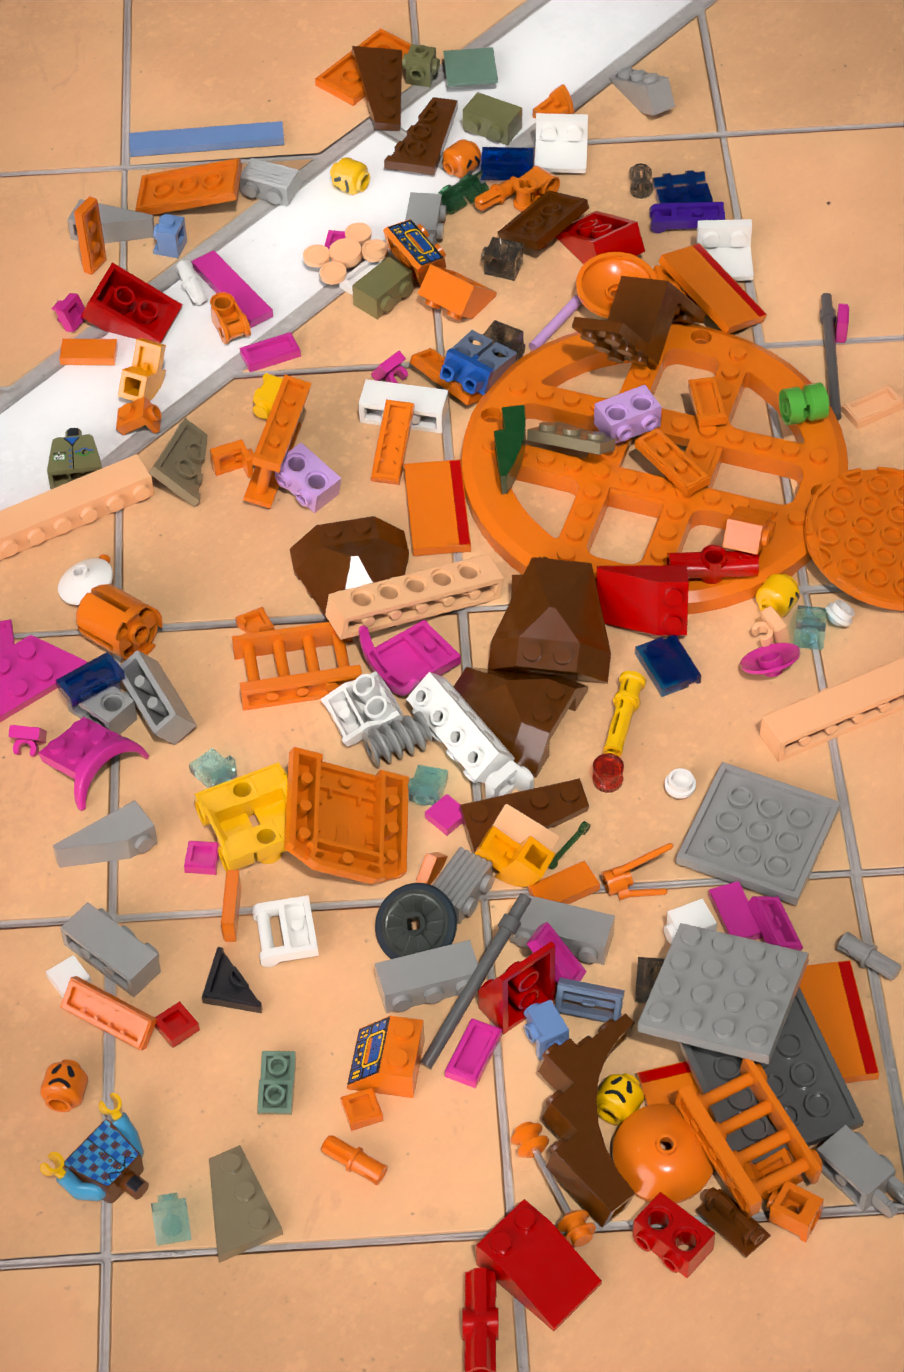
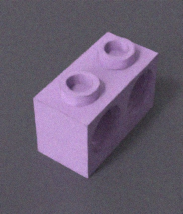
M644 384L595 403L594 424L600 432L605 433V436L616 439V444L660 427L662 406Z
M302 443L286 453L280 472H275L274 477L282 488H287L296 496V499L302 506H307L314 513L339 495L341 477Z

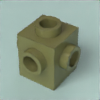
M411 44L408 54H404L402 60V69H406V84L431 87L440 67V59L436 58V47Z

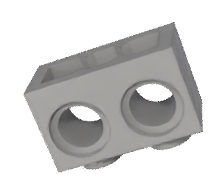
M92 670L65 691L68 709L71 713L80 719L86 717L119 735L138 719L136 703L132 696L126 691H120L107 677H100Z

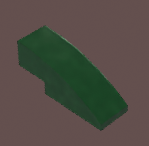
M524 405L502 407L503 430L494 431L495 454L502 494H507L514 484L525 454L526 419Z

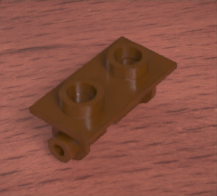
M710 1188L704 1196L707 1201L696 1209V1212L745 1258L771 1237L752 1217L747 1219L738 1204L722 1189Z

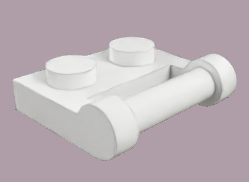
M309 895L258 903L252 907L253 919L257 921L262 949L259 957L262 966L273 967L283 961L319 956ZM279 915L284 946L274 947L270 918Z

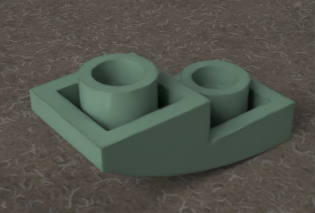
M262 1051L258 1114L292 1115L296 1073L295 1051Z

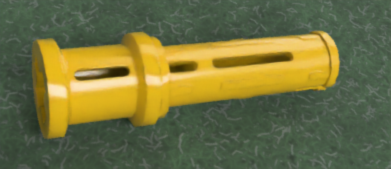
M628 670L620 674L619 683L621 685L619 692L613 698L615 711L603 747V752L608 757L619 758L622 756L633 712L639 709L641 703L639 695L646 685V678L639 672Z

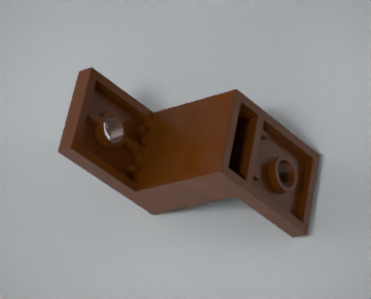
M621 276L608 320L575 317L572 328L581 334V339L594 344V349L607 354V359L610 361L623 363L624 360H627L639 366H647V363L659 365L672 320L685 325H691L692 322L703 323L706 312L669 281Z

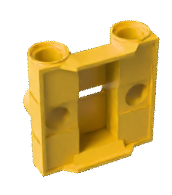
M279 762L194 793L195 808L202 825L205 827L211 824L218 838V854L226 872L228 870L244 868L254 864L255 861L263 864L275 863L281 858L282 853L287 851L284 849L288 775ZM255 814L260 824L255 827L252 826L248 818Z

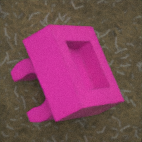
M69 293L63 301L58 300L51 308L52 311L57 313L58 322L62 323L67 332H74L85 320L80 317L85 307L77 293Z
M400 350L397 351L371 373L375 381H381L385 378L386 382L398 383L394 378V374H396L403 381L408 376V372L400 365L406 358Z
M10 725L8 737L16 740L13 745L14 754L21 755L22 746L29 744L30 756L36 757L39 752L36 742L46 743L47 731L38 727Z

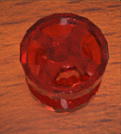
M604 753L594 760L592 780L596 789L601 792L612 793L622 787L624 779V763L622 759L615 754Z

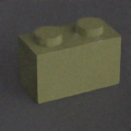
M479 92L473 96L462 110L463 130L505 145H509L522 129V107Z
M387 257L352 285L353 305L378 320L386 312H390L402 299L412 293L413 271Z

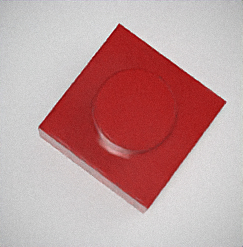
M180 1001L155 1017L157 1018L155 1028L172 1048L200 1030L197 1020Z

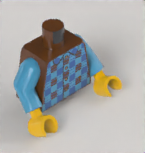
M116 1093L109 1094L110 1098L114 1101L113 1110L108 1109L102 1100L98 1104L102 1114L111 1115L113 1118L111 1122L105 1119L65 1161L60 1153H49L47 1156L54 1162L55 1169L45 1162L40 1164L42 1174L46 1176L55 1175L57 1177L56 1182L77 1200H103L107 1203H114L124 1192L138 1200L148 1189L149 1183L140 1177L144 1170L142 1162L144 1150L140 1137L127 1114L120 1112L122 1100Z

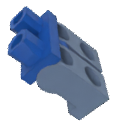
M471 330L453 348L447 350L440 378L447 382L455 380L462 384L464 391L470 394L478 392L485 395L503 373L515 363L517 352L498 342L492 345V339ZM473 340L482 343V345H474ZM497 352L504 354L506 357H498L496 356Z

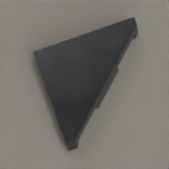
M217 947L202 994V1002L210 1005L262 1013V1003L253 994L249 984L236 966L234 967L226 956L223 948Z

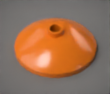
M607 252L589 259L581 267L576 279V292L581 303L588 310L598 316L608 318L621 276L656 279V275L649 264L635 255L624 252Z
M653 1104L642 1107L630 1114L622 1122L615 1135L612 1148L613 1162L618 1172L635 1192V1196L642 1200L651 1202L659 1192H662L676 1204L687 1201L702 1191L712 1176L714 1170L712 1162L676 1105ZM669 1142L672 1145V1149L664 1150L661 1148L660 1143Z

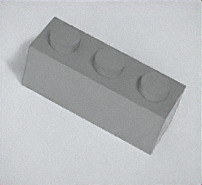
M137 650L116 669L156 736L176 745L197 726L157 660Z
M527 895L532 900L520 919L521 925L516 934L510 936V943H515L522 948H529L526 943L539 925L548 922L577 959L589 964H605L614 935L615 915Z
M87 902L60 927L66 947L132 997H135L161 973L158 951L151 944H144L139 941L127 926H119L115 923L111 916L102 908L96 909Z
M470 940L375 963L376 983L385 1012H403L414 1006L426 1003L435 1004L443 999L460 995L478 965Z

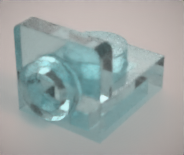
M798 605L794 645H797L799 648L818 650L824 648L827 621L826 608Z
M211 748L189 764L190 772L207 788L237 777L235 759L231 755L224 758L214 748Z
M418 765L414 778H410L408 783L409 801L424 806L434 805L443 796L448 780V770Z
M178 1192L157 1196L158 1202L151 1203L157 1246L192 1240L186 1198L179 1199Z

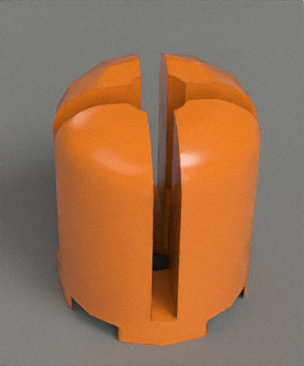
M100 584L92 588L91 593H86L81 599L76 611V623L81 634L124 660H127L137 650L148 655L156 646L152 641L156 636L158 626L163 627L162 616L157 609L111 584Z

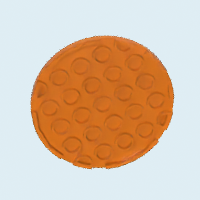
M877 467L876 469L868 470L856 468L840 473L837 478L825 482L816 491L809 503L804 521V538L809 554L824 576L848 595L870 605L904 611V470Z

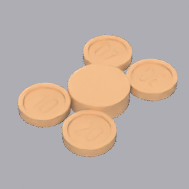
M353 223L345 229V238L335 241L330 246V249L323 245H311L304 250L303 259L305 264L310 267H321L319 271L321 280L326 284L333 285L344 281L347 276L346 268L356 266L361 261L362 256L369 262L384 260L388 255V246L382 240H370L372 233L371 228L367 224Z

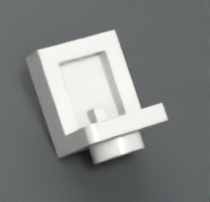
M510 760L500 770L493 771L486 779V799L510 794L515 789L519 791L533 789L534 777L526 767H520Z

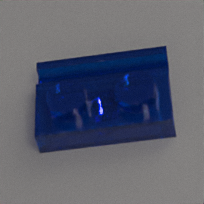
M482 147L480 180L506 181L512 176L517 178L523 176L533 168L534 148Z
M670 635L666 639L661 637L635 647L636 657L661 697L688 688L689 684L694 682L696 684L701 683L700 672L676 635Z

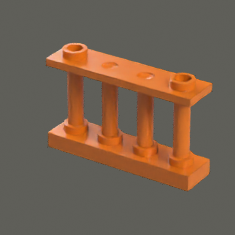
M284 374L253 455L251 464L256 466L243 500L271 509L279 488V484L274 477L275 472H280L286 453L292 450L302 425L298 421L312 383Z
M330 622L232 636L235 660L244 658L248 682L240 683L243 711L318 700L345 682L356 680L357 677L362 675L360 664L350 666L345 644L353 642V637L340 640ZM334 645L338 668L320 670L316 647ZM304 649L308 672L290 675L286 652ZM274 654L278 677L260 680L256 657Z
M743 1058L739 1070L740 1076L703 1095L701 1093L696 1094L689 1084L678 1090L675 1105L693 1131L743 1214L748 1219L759 1213L763 1201V1193L802 1173H805L813 1185L819 1180L823 1164L817 1151L814 1148L810 1149L768 1085L767 1075L763 1067L759 1063L755 1064L753 1060ZM750 1087L759 1104L721 1123L712 1120L708 1113V1107ZM768 1115L778 1132L739 1152L731 1150L726 1142L727 1135ZM786 1143L796 1161L757 1181L755 1179L750 1180L744 1171L745 1164Z

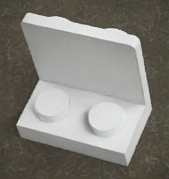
M536 113L534 166H540L549 172L586 173L588 115Z
M752 220L698 221L696 244L700 243L735 281L753 280L754 272L751 255Z

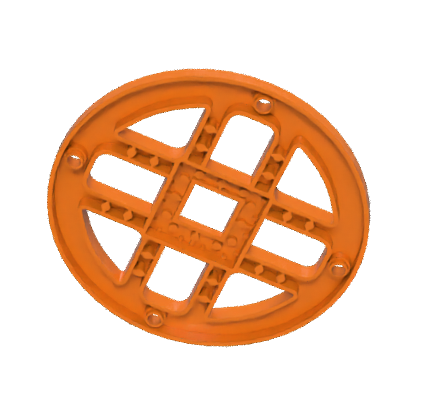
M672 322L659 365L647 363V366H639L632 363L619 392L621 394L645 384L654 396L666 367L674 364L703 369L715 374L728 416L727 424L699 427L696 416L662 408L661 426L657 427L675 444L687 446L685 454L710 476L709 485L688 497L668 478L622 467L634 437L616 443L614 451L600 455L588 453L586 459L534 446H525L522 466L516 480L569 492L576 496L558 538L552 537L530 517L518 501L512 487L507 494H502L494 446V431L503 430L502 407L524 405L525 419H537L552 423L560 421L585 430L600 432L594 424L595 403L608 398L558 388L557 386L583 373L623 363H616L607 359V354L594 349V344L581 339V334L578 332L550 341L512 364L493 386L489 388L486 394L482 395L471 414L462 446V476L465 499L472 518L483 537L494 551L520 574H524L532 557L592 563L596 582L597 566L667 565V553L682 552L688 534L695 526L707 525L725 530L727 518L738 505L773 512L771 522H776L773 539H769L767 547L763 546L758 553V576L724 577L717 584H707L700 578H688V614L722 609L756 597L757 590L769 576L773 574H786L792 577L812 559L804 538V521L809 503L816 491L825 482H829L837 478L840 473L848 471L845 439L841 426L830 405L829 415L825 419L809 421L806 418L804 423L788 425L797 442L733 427L731 422L745 388H750L781 416L779 408L780 390L792 387H799L802 390L804 385L812 383L790 363L749 340L720 330L693 324L685 325L679 322ZM647 431V432H644V433H642V434H639V436H643V435L647 434V433L650 432V431ZM721 463L790 478L800 484L795 499L788 504L767 502L712 489ZM608 507L659 518L645 555L638 563L624 564L596 557L590 553Z

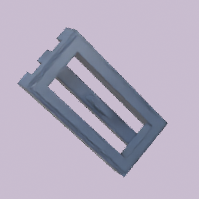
M560 978L557 986L555 1007L559 1013L603 1022L611 1018L616 1021L622 1015L625 990ZM563 999L580 1002L586 1006L563 1002ZM600 1006V1007L610 1008V1009H614V1012L606 1011V1010H601V1009H596V1008H591V1007Z

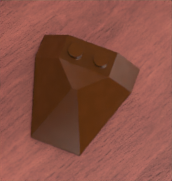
M375 516L316 525L290 548V556L294 575L298 580L302 581L311 599L315 600L320 607V612L326 621L329 622L325 615L329 594L405 575L409 561V549L403 530Z
M532 557L491 640L488 669L518 672V669L569 674L577 675L578 681L608 684L611 650L592 563Z
M466 667L454 685L457 692L514 756L515 759L513 761L520 767H526L535 778L549 757L550 739L568 709L576 711L588 691V686L562 676L498 671Z

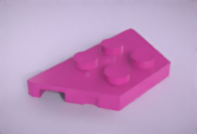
M29 635L0 652V722L87 671L88 663L33 635Z

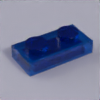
M106 652L55 681L58 690L74 707L125 679L124 670L110 653Z

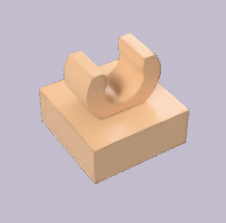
M772 606L762 610V622H757L752 626L754 636L760 633H767L760 638L761 645L767 647L773 641L775 643H790L787 625Z

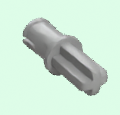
M846 932L840 939L837 950L861 963L860 966L862 968L868 966L891 980H894L900 973L901 965L878 952V947L875 944L869 945L850 932Z

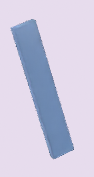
M282 121L129 133L131 157L284 145Z

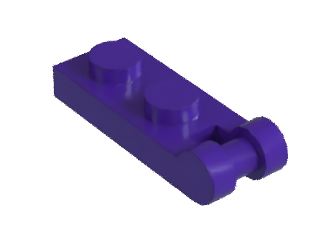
M723 202L653 204L649 208L650 225L654 233H662L666 229L697 228V222L702 220H725Z

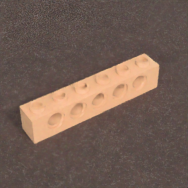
M488 554L471 557L466 560L331 593L328 596L325 615L340 640L358 636L359 627L365 625L369 632L500 599L504 577Z

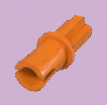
M512 176L499 185H491L489 190L475 197V207L484 211L495 204L504 203L506 198L516 193L513 184L517 177Z
M334 1135L328 1136L322 1144V1152L344 1164L348 1172L354 1171L375 1185H379L386 1175L388 1166L368 1156L360 1146L356 1149Z

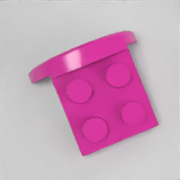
M425 620L420 621L376 647L373 645L368 628L365 625L359 627L360 643L369 667L373 672L376 671L389 689L397 695L405 696L410 694L429 672L440 676L461 664V655Z
M86 717L74 722L69 729L51 740L46 747L38 752L42 762L75 779L74 798L76 806L80 811L86 809L87 791L93 777L109 759L129 751L138 752L144 759L149 758V754L138 743Z

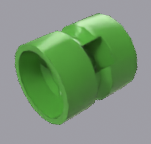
M821 382L804 385L802 390L799 387L780 390L779 408L784 423L786 425L804 423L806 418L809 421H815L828 417L829 399L826 388Z

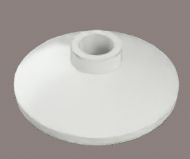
M90 558L76 563L63 574L59 581L58 593L61 599L68 604L79 605L85 594L91 593L92 588L100 584L112 583L113 569L107 561L99 558Z

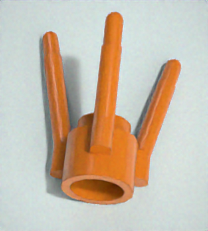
M668 843L622 866L601 872L608 895L617 894L619 900L629 897L666 895L668 891L665 888L629 890L628 887L633 885L630 870L671 850L673 844Z

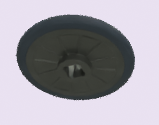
M410 883L392 891L382 902L375 921L377 941L383 952L390 959L451 945L457 931V916L452 902L440 889L425 883ZM413 920H419L420 928L418 930H413L411 924Z

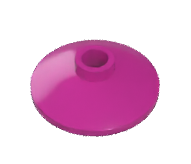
M775 643L749 652L742 658L740 664L742 670L747 673L765 674L767 677H775L780 675L783 669L795 663L801 653L797 645Z

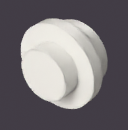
M836 599L835 602H830L826 606L827 617L836 626H849L853 622L852 617L855 615V612L843 600Z
M678 768L671 771L666 777L665 789L672 797L687 798L694 793L696 780L690 771Z

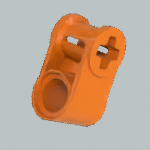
M534 166L530 171L514 181L513 187L516 191V197L513 201L514 208L522 212L548 190L557 192L560 187V178L540 166Z
M227 292L214 294L210 300L212 322L222 342L228 344L231 339L243 335L245 337L251 336L248 319L239 308L234 297Z

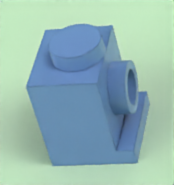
M164 214L159 218V224L155 225L153 237L157 240L153 254L179 259L187 243L184 217Z
M551 999L541 1004H532L524 1011L527 1019V1024L524 1025L525 1033L531 1043L536 1042V1056L539 1061L544 1059L542 1055L554 1043L561 1045L569 1039V1029Z

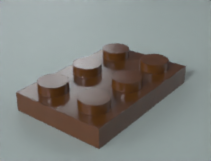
M548 190L497 232L499 239L502 242L539 251L589 209L588 200Z

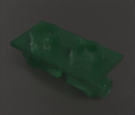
M482 171L474 175L469 173L461 178L459 183L453 186L450 184L446 185L438 192V194H442V205H447V214H454L467 206L468 203L463 197H466L470 204L475 202L476 196L489 190L488 185L480 181L483 174Z

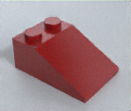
M594 211L579 218L565 228L561 234L556 236L583 264L589 259L607 252H624L635 256L645 252L637 221L599 211Z
M112 262L80 317L103 331L133 339L144 338L161 343L183 304Z
M687 565L597 566L596 586L605 624L653 635H687L689 593Z
M552 941L523 961L514 962L505 973L495 980L490 979L486 981L478 990L479 1009L495 1027L502 1029L503 1035L526 1020L524 1011L530 1005L535 1003L541 1004L550 999L551 1001L555 1000L556 945Z
M525 1199L476 1244V1265L495 1272L496 1282L553 1331L602 1284V1280L554 1224Z

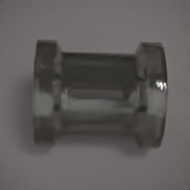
M635 164L628 172L629 179L632 180L630 193L635 198H647L653 193V184L650 181L652 170L646 164ZM640 171H642L643 178H640ZM639 184H642V191L639 189Z

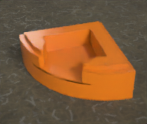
M263 607L235 617L237 626L246 633L275 630Z
M440 852L427 853L416 878V883L429 885L433 883L441 872L448 856Z

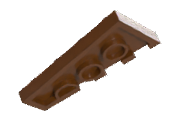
M352 46V57L356 62L358 76L361 78L362 90L367 98V107L374 129L400 131L402 50Z
M433 97L419 114L417 123L409 127L407 136L403 141H399L396 144L393 154L386 157L384 168L435 175L458 110V100Z
M579 778L461 804L459 811L471 851L475 853L505 804H508L545 828H554L587 812L589 803Z

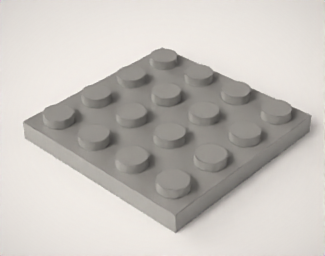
M722 762L677 854L676 864L731 883L738 881L742 887L770 897H779L780 900L797 906L839 812L841 802Z
M680 923L638 1021V1032L769 1064L809 962V953Z

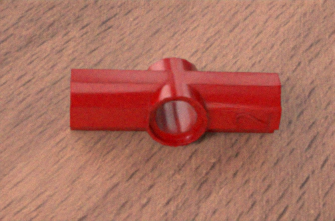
M707 545L701 552L667 553V565H687L688 578H700L707 584H717L724 577L758 576L759 574L758 554L743 551H726L719 545Z
M474 1268L469 1272H465V1307L462 1308L465 1372H496V1340H499L496 1274L487 1268Z

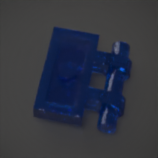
M688 170L685 171V174L671 175V173H664L662 177L652 178L653 188L663 187V189L656 190L657 204L713 202L708 183L697 184L698 182H705V172ZM686 184V186L674 187L675 185Z

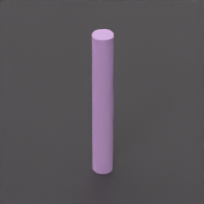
M575 295L529 343L530 350L533 351L542 346L582 304L578 295Z

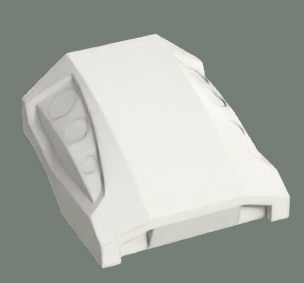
M376 671L371 674H362L354 681L345 682L321 698L346 746H351L363 739V732L368 736L370 728L375 727L379 731L381 724L386 723L391 726L392 720L398 719L402 721L404 717L391 690Z

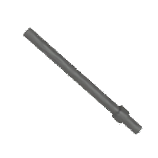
M823 293L821 295L822 309L819 311L824 331L829 405L837 420H840L842 414L834 329L836 310L832 305V295L830 293Z
M520 893L510 912L504 914L500 920L498 932L420 1061V1064L424 1067L432 1069L511 935H515L521 925L520 919L532 900L527 895Z

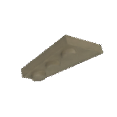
M184 418L148 473L195 507L200 502L201 493H199V485L203 479L201 467L205 460L208 435Z
M560 421L553 423L540 422L538 427L530 428L527 432L528 441L599 455L615 450L616 439L605 436V433L585 430Z
M241 1145L209 1158L219 1263L283 1235L282 1227Z

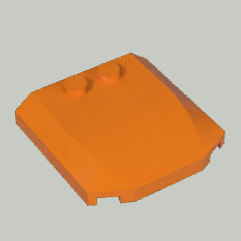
M293 747L289 752L284 849L315 871L368 884L401 878L407 872L409 777L381 769L376 775L323 762V754Z

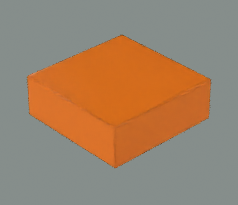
M373 1087L340 1097L341 1105L351 1131L383 1121V1114Z

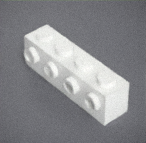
M429 672L406 698L414 708L412 713L422 712L430 727L432 736L437 741L445 744L448 748L446 753L454 761L462 764L465 768L463 773L472 782L485 783L493 771L500 770L510 760L513 761L515 759L446 678Z

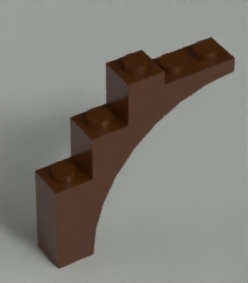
M626 1013L616 1021L613 1018L606 1021L598 1030V1034L593 1038L588 1035L578 1044L571 1038L561 1045L554 1043L542 1055L544 1061L538 1071L556 1090L546 1102L548 1108L542 1119L559 1136L560 1140L550 1149L552 1156L546 1167L602 1228L622 1213L635 1195L633 1189L618 1172L606 1149L598 1123L596 1103L598 1081L603 1065L609 1055L627 1039L635 1024Z

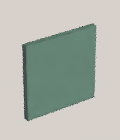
M493 47L443 51L448 87L498 83Z

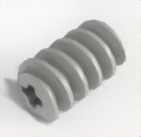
M418 711L415 712L414 719L406 715L403 717L402 723L398 719L392 720L391 727L383 723L380 725L379 731L375 727L370 728L368 736L363 732V740L369 757L376 767H379L381 756L388 763H391V753L393 752L396 753L399 759L403 758L404 748L411 755L415 754V744H418L421 750L425 751L426 741L432 742V734L426 718L422 712Z

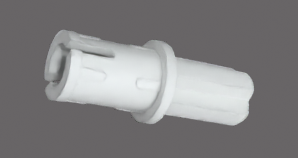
M189 260L180 261L176 265V272L182 280V288L188 292L192 302H195L196 305H202L204 301H207V294L202 286V278L196 274Z

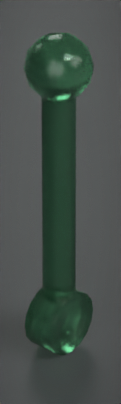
M583 821L580 824L578 831L555 854L548 867L549 869H555L558 866L559 859L582 835L589 831L591 826L589 823Z

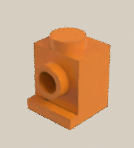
M786 1181L780 1191L775 1189L768 1200L766 1208L770 1210L769 1221L800 1236V1240L806 1243L822 1215L824 1199Z

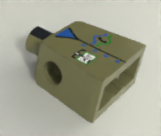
M69 428L65 432V437H58L52 440L47 466L50 489L102 469V463L92 435H82L80 429Z

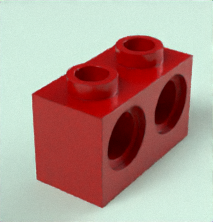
M659 1192L633 1222V1237L639 1247L647 1252L652 1251L662 1259L663 1264L674 1273L679 1272L686 1278L714 1250L715 1232L662 1192ZM660 1224L663 1225L665 1228L662 1230L653 1229L651 1225ZM688 1245L693 1249L690 1251H683L679 1249L678 1246Z

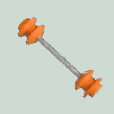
M532 1122L522 1123L514 1130L511 1142L514 1145H521L517 1151L519 1157L536 1158L565 1215L559 1221L557 1229L563 1233L567 1232L566 1240L575 1247H581L589 1243L593 1238L596 1226L593 1223H586L589 1218L588 1211H571L552 1173L546 1167L547 1164L541 1153L549 1144V1138L545 1135H540L543 1129L542 1125Z

